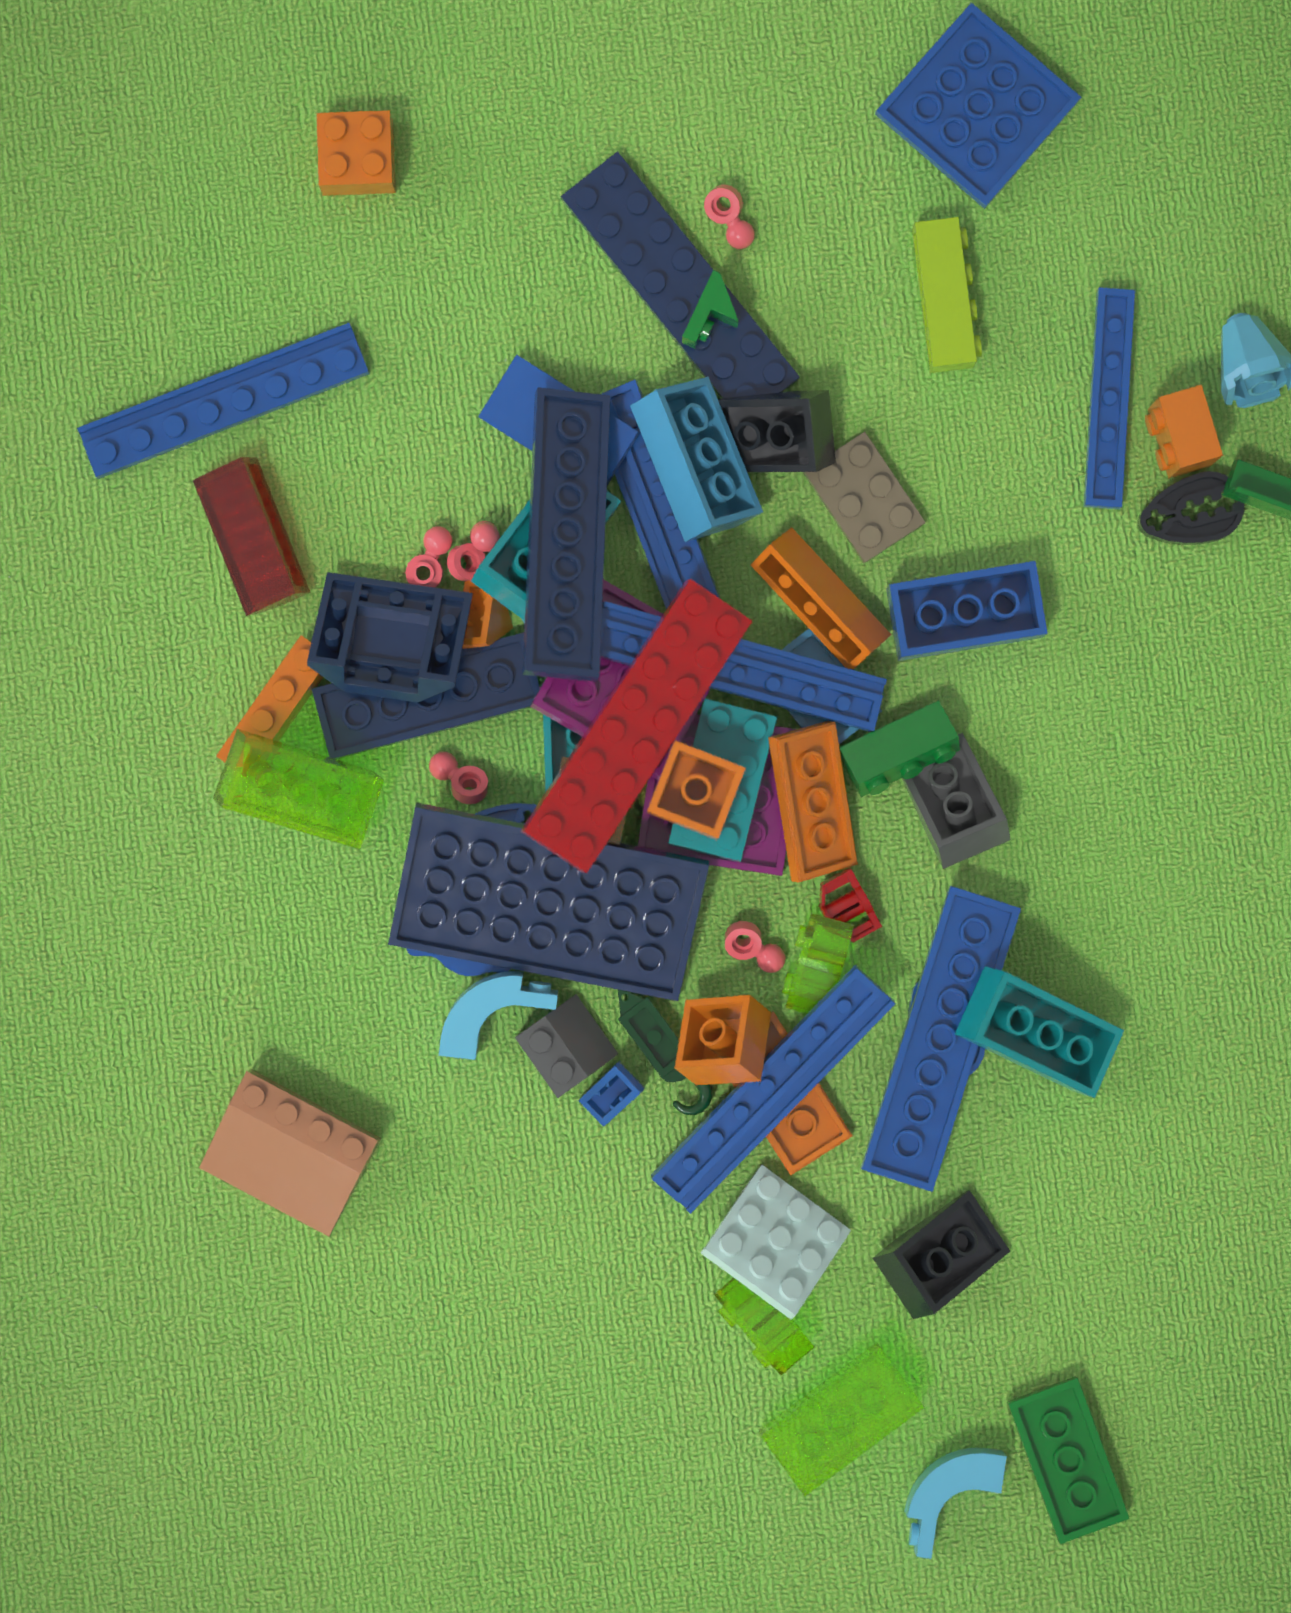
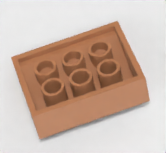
M248 1070L232 1097L199 1168L313 1229L330 1236L381 1138L258 1072Z

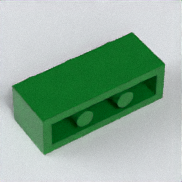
M939 700L839 747L842 763L860 797L867 794H880L891 783L901 778L905 780L911 779L920 774L924 767L935 762L937 764L947 762L956 755V752L960 751L959 736Z

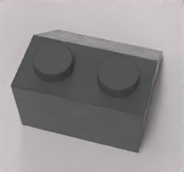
M577 994L515 1037L557 1098L618 1055L616 1049Z

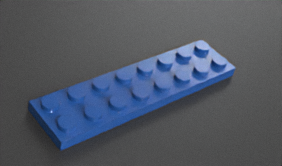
M949 886L860 1169L933 1192L978 1045L955 1035V1032L984 967L1002 970L1021 908Z

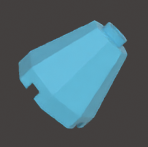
M1247 313L1235 314L1222 326L1221 393L1225 404L1232 406L1233 400H1235L1238 407L1247 408L1275 400L1281 396L1279 391L1281 387L1286 385L1288 390L1291 389V354L1259 317Z

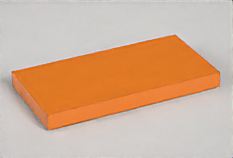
M825 721L768 737L791 882H803L858 865L836 722Z
M774 1011L771 1012L765 1057L788 1034ZM732 1083V1084H733V1086L736 1088L740 1083ZM818 1083L766 1138L791 1176L852 1137V1134Z

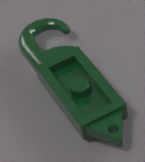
M618 990L621 1015L618 1020L660 1077L666 1082L673 1083L685 1079L686 1077L675 1069L679 1039L649 998L643 999L627 991ZM623 994L628 995L627 1001L621 999ZM711 1084L695 1085L700 1094L696 1104L686 1106L675 1100L673 1106L685 1115L702 1113L712 1100Z

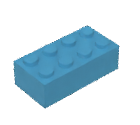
M709 377L657 389L630 405L685 542L735 528L763 513Z

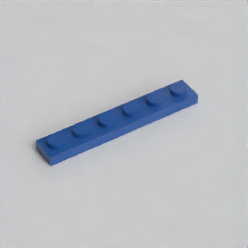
M1097 289L1084 507L1119 510L1122 508L1135 290Z

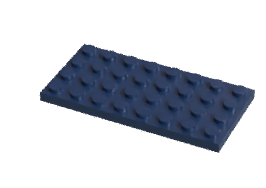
M416 802L388 945L678 1001L709 869V860L608 840L589 871L582 873L520 832L524 826L523 823Z

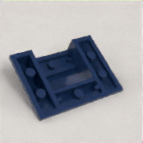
M327 572L307 666L342 691L418 703L454 688L473 593Z

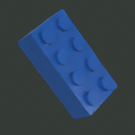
M1036 561L889 584L886 589L898 661L1039 639L1048 634Z

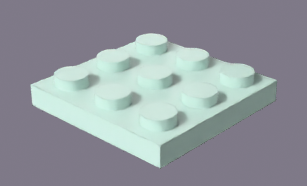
M761 1165L701 1251V1254L789 1319H792L806 1301L851 1230L772 1171Z

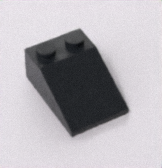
M829 390L789 391L718 399L747 472H817L836 463Z
M968 1190L896 1238L875 1255L873 1260L911 1317L917 1319L936 1314L1007 1255L1010 1250L971 1191Z

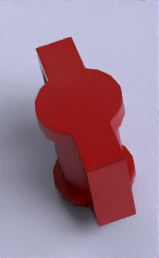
M850 867L820 883L818 907L832 932L854 943L882 927L869 899ZM848 882L850 883L853 890L825 905V897L828 893ZM864 912L868 917L867 921L847 932L837 928Z

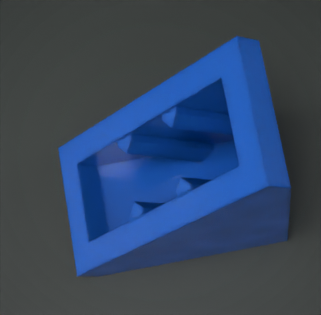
M618 1061L578 1101L604 1127L633 1101L645 1087Z

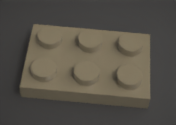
M863 432L835 451L836 463L817 472L803 473L863 564L926 523L866 432Z

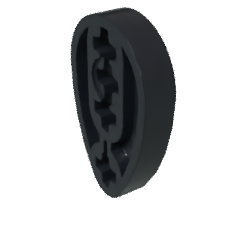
M1213 471L1200 472L1174 483L1158 494L1140 513L1138 528L1146 537L1163 543L1200 545L1216 542L1227 537L1238 527L1244 514V503L1234 500L1235 503L1230 506V512H1226L1225 507H1218L1212 511L1213 516L1209 517L1206 511L1200 512L1194 517L1195 521H1191L1189 516L1183 517L1181 511L1186 508L1187 502H1190L1191 507L1194 508L1202 505L1206 497H1208L1210 503L1217 502L1222 498L1221 493L1224 492L1228 476ZM1151 512H1155L1157 517L1173 516V518L1167 519L1159 526L1160 531H1156L1153 525L1147 526L1146 520L1151 517Z

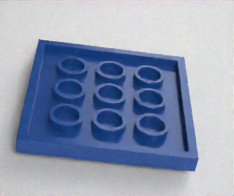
M971 2L876 110L875 115L985 209L1076 106L1081 96Z

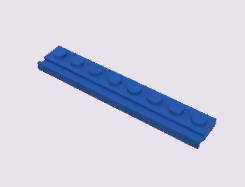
M349 322L78 427L77 430L83 441L94 474L97 479H100L370 373Z
M633 380L601 393V395L610 396V414L640 432L630 405L643 398L638 381ZM640 432L615 472V476L666 609L668 608L684 582L692 579L720 598L698 538L687 542L683 539Z
M602 602L600 658L630 666L661 617L610 602ZM741 639L709 688L873 732L887 679Z
M854 965L764 1058L761 1081L740 1083L651 1174V1179L678 1203L680 1202L691 1214L895 1005V1001L859 967Z

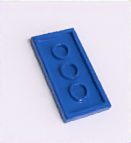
M516 354L478 417L532 451L534 403L537 388L574 390ZM609 414L607 485L640 434L639 431L612 414Z

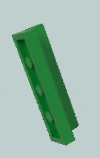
M1239 459L1234 460L1223 496L1291 520V478Z

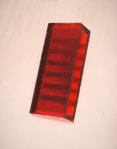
M240 457L193 480L246 616L277 608L311 593L258 458Z

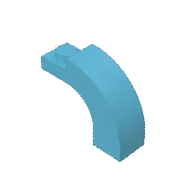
M524 971L496 973L477 981L459 996L450 1009L441 1034L439 1056L476 1060L480 1028L490 1014L500 1008L512 1005L556 1010L558 990L551 989L552 984L538 981H530L529 987L522 986Z
M988 1448L957 1450L940 1457L920 1474L909 1492L904 1510L908 1518L918 1519V1523H911L909 1532V1545L914 1546L916 1557L932 1558L938 1515L943 1505L952 1496L967 1490L1002 1492L1007 1458L1002 1450Z

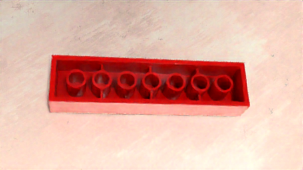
M692 579L684 582L520 832L582 873H587L753 621Z

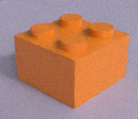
M390 110L317 113L319 187L323 196L396 193L394 129Z
M1202 385L1160 396L1147 409L1149 414L1145 415L1146 427L1150 436H1156L1159 449L1155 451L1156 460L1160 470H1166L1168 479L1210 467L1223 456Z
M674 741L647 813L718 840L745 767Z
M751 995L686 1000L675 1069L695 1085L761 1081L771 1012Z

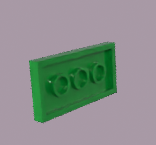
M1076 1376L1007 1401L1059 1544L1130 1519Z

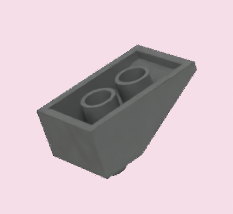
M963 733L958 734L960 751L956 752L952 759L941 764L932 763L924 767L917 776L911 779H903L923 828L943 869L1011 840L1007 818Z

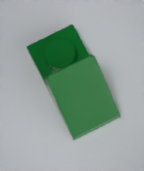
M713 270L682 336V343L696 349L699 340L706 342L711 333L714 322L709 320L710 316L735 328L738 327V318L720 272Z

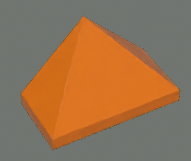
M471 580L465 581L463 592L473 593L462 649L490 646L513 629L508 608L472 583Z

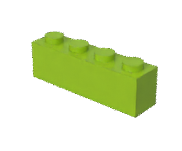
M959 217L915 222L912 235L930 373L974 368L977 357H982L980 335L973 334L972 321H977V307L975 299H969L967 285L973 284L971 264H964L963 250L968 249L966 227L960 228Z

